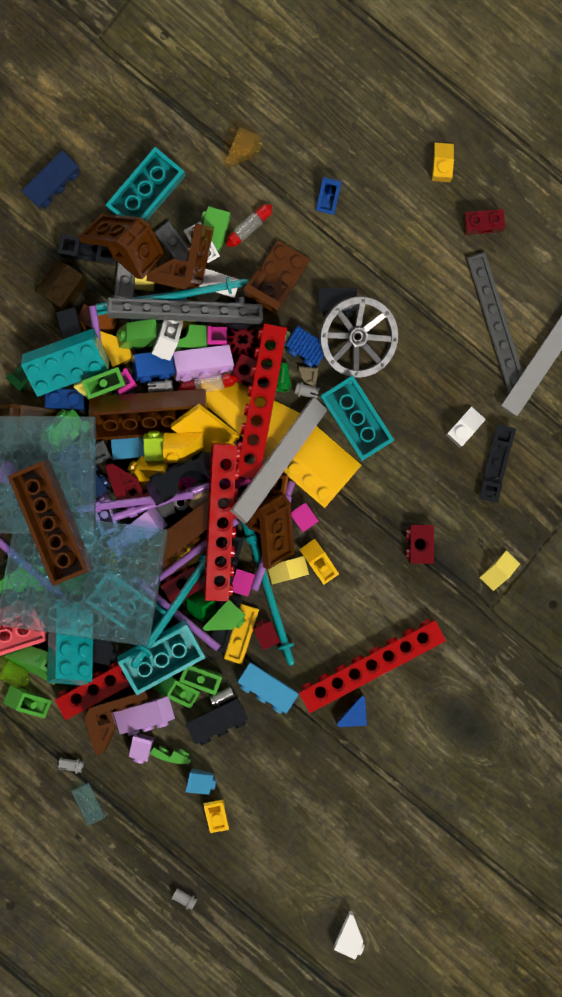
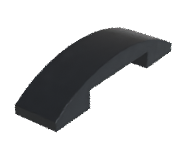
M497 424L484 471L479 499L498 503L516 428Z

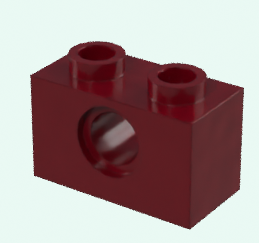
M504 209L465 212L463 216L465 235L500 233L505 230Z
M409 525V529H406V540L409 541V548H406V560H409L410 564H434V525ZM417 539H422L425 542L422 550L415 548L414 544Z
M188 565L179 570L181 574L174 578L171 575L163 580L165 584L161 585L171 604L181 591L178 587V581L180 579L188 581L196 569L195 566L191 568ZM201 576L185 598L204 588V581Z

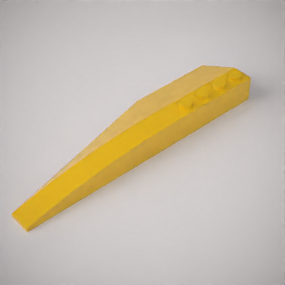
M212 376L208 379H191L195 381L196 389H206L208 408L243 438L244 435L240 434L242 423H246L247 420L244 410L245 405L250 404L251 397L247 396L249 387L236 382L232 387L224 388L223 379L220 376ZM257 398L254 401L257 407H262L266 403L263 398ZM275 400L264 454L266 459H268L300 414ZM253 417L251 423L254 426H259L262 423V419L260 417ZM316 426L283 473L289 476L296 485L325 508L362 465ZM252 435L247 441L250 445H256L259 439Z

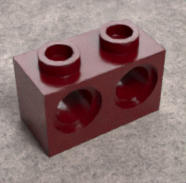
M244 354L240 355L232 372V375L238 378L237 383L244 385L246 382L253 385L254 378H251L252 367L257 365L256 360ZM263 363L261 364L264 369L271 368ZM248 366L250 368L249 374L241 375L239 373L240 367ZM268 381L263 384L258 383V386L261 388H266L269 385Z

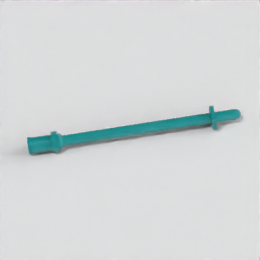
M226 277V282L137 299L174 300L228 290V293L232 294L231 289L244 287L249 281L248 279L230 281L229 277ZM107 302L97 303L98 316L107 314Z
M241 522L246 536L244 540L250 544L258 568L262 558L257 543L258 538H260L259 534L248 529ZM265 570L262 584L282 645L278 647V651L283 649L287 664L293 666L295 662L290 647L294 646V643L288 642Z
M206 551L199 556V565L144 645L136 647L138 654L131 662L132 668H137L144 657H151L152 654L149 650L205 570Z

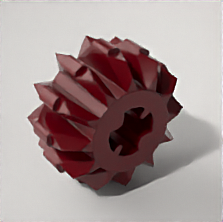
M232 328L231 332L234 336L227 335L228 339L233 340L227 343V345L234 346L231 352L234 353L238 349L239 357L242 351L245 352L246 356H249L248 350L254 353L255 349L252 345L259 346L258 342L253 341L258 339V335H252L255 329L252 328L248 332V328L244 330L238 329L239 331ZM239 337H242V338L247 337L248 339H246V341H247L248 343H247V344L242 343V344L240 345V344L238 343V342H240Z

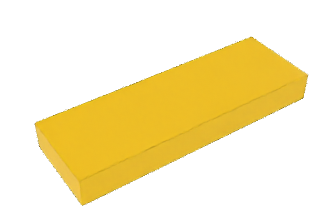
M244 604L240 605V609L246 614L244 617L246 621L239 629L236 626L234 627L224 659L239 664L243 663L259 609Z

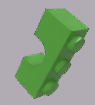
M156 322L157 335L162 324L161 322ZM188 325L185 337L179 339L174 352L207 348L208 326ZM156 339L150 342L147 348H152L153 351Z

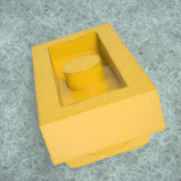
M224 800L203 803L210 833L229 830Z

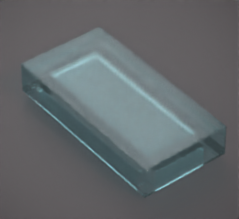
M89 782L71 791L88 826L106 817Z

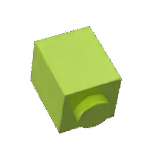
M153 430L144 434L145 461H164V433Z

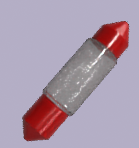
M263 204L243 220L227 236L226 246H237L249 237L272 215V205Z
M232 374L196 378L191 381L182 382L177 390L206 389V392L223 390L232 387L238 381V378Z

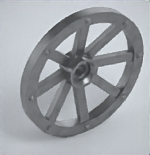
M356 296L344 299L334 305L323 319L319 333L321 352L327 363L341 374L350 377L352 375L354 377L373 375L389 363L396 351L398 328L395 318L385 305L372 298ZM358 304L355 327H353L342 310L348 306ZM365 304L371 305L381 312L361 328ZM336 315L345 325L348 333L328 332L331 322ZM384 318L386 319L390 336L367 333ZM356 333H358L357 339L354 338V335ZM328 338L347 339L344 345L332 356L328 347ZM367 340L389 342L388 348L381 359L366 343ZM353 345V368L347 369L341 366L337 360ZM359 346L368 353L376 364L359 370Z

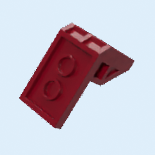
M114 464L105 466L116 500L150 496L148 490L146 494L142 490L140 481ZM181 482L178 483L179 491L184 490ZM135 489L136 494L131 495V491Z

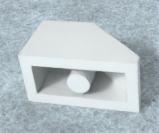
M163 320L154 344L153 355L161 359L171 360L178 345L183 322Z
M471 407L446 436L460 448L486 419Z
M349 911L335 941L334 950L356 959L357 955L362 954L365 945L363 944V938L354 914Z

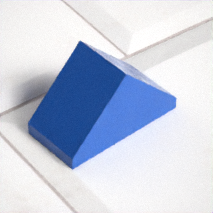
M323 177L316 211L335 214L342 181Z
M362 694L336 722L339 727L367 726L365 697Z

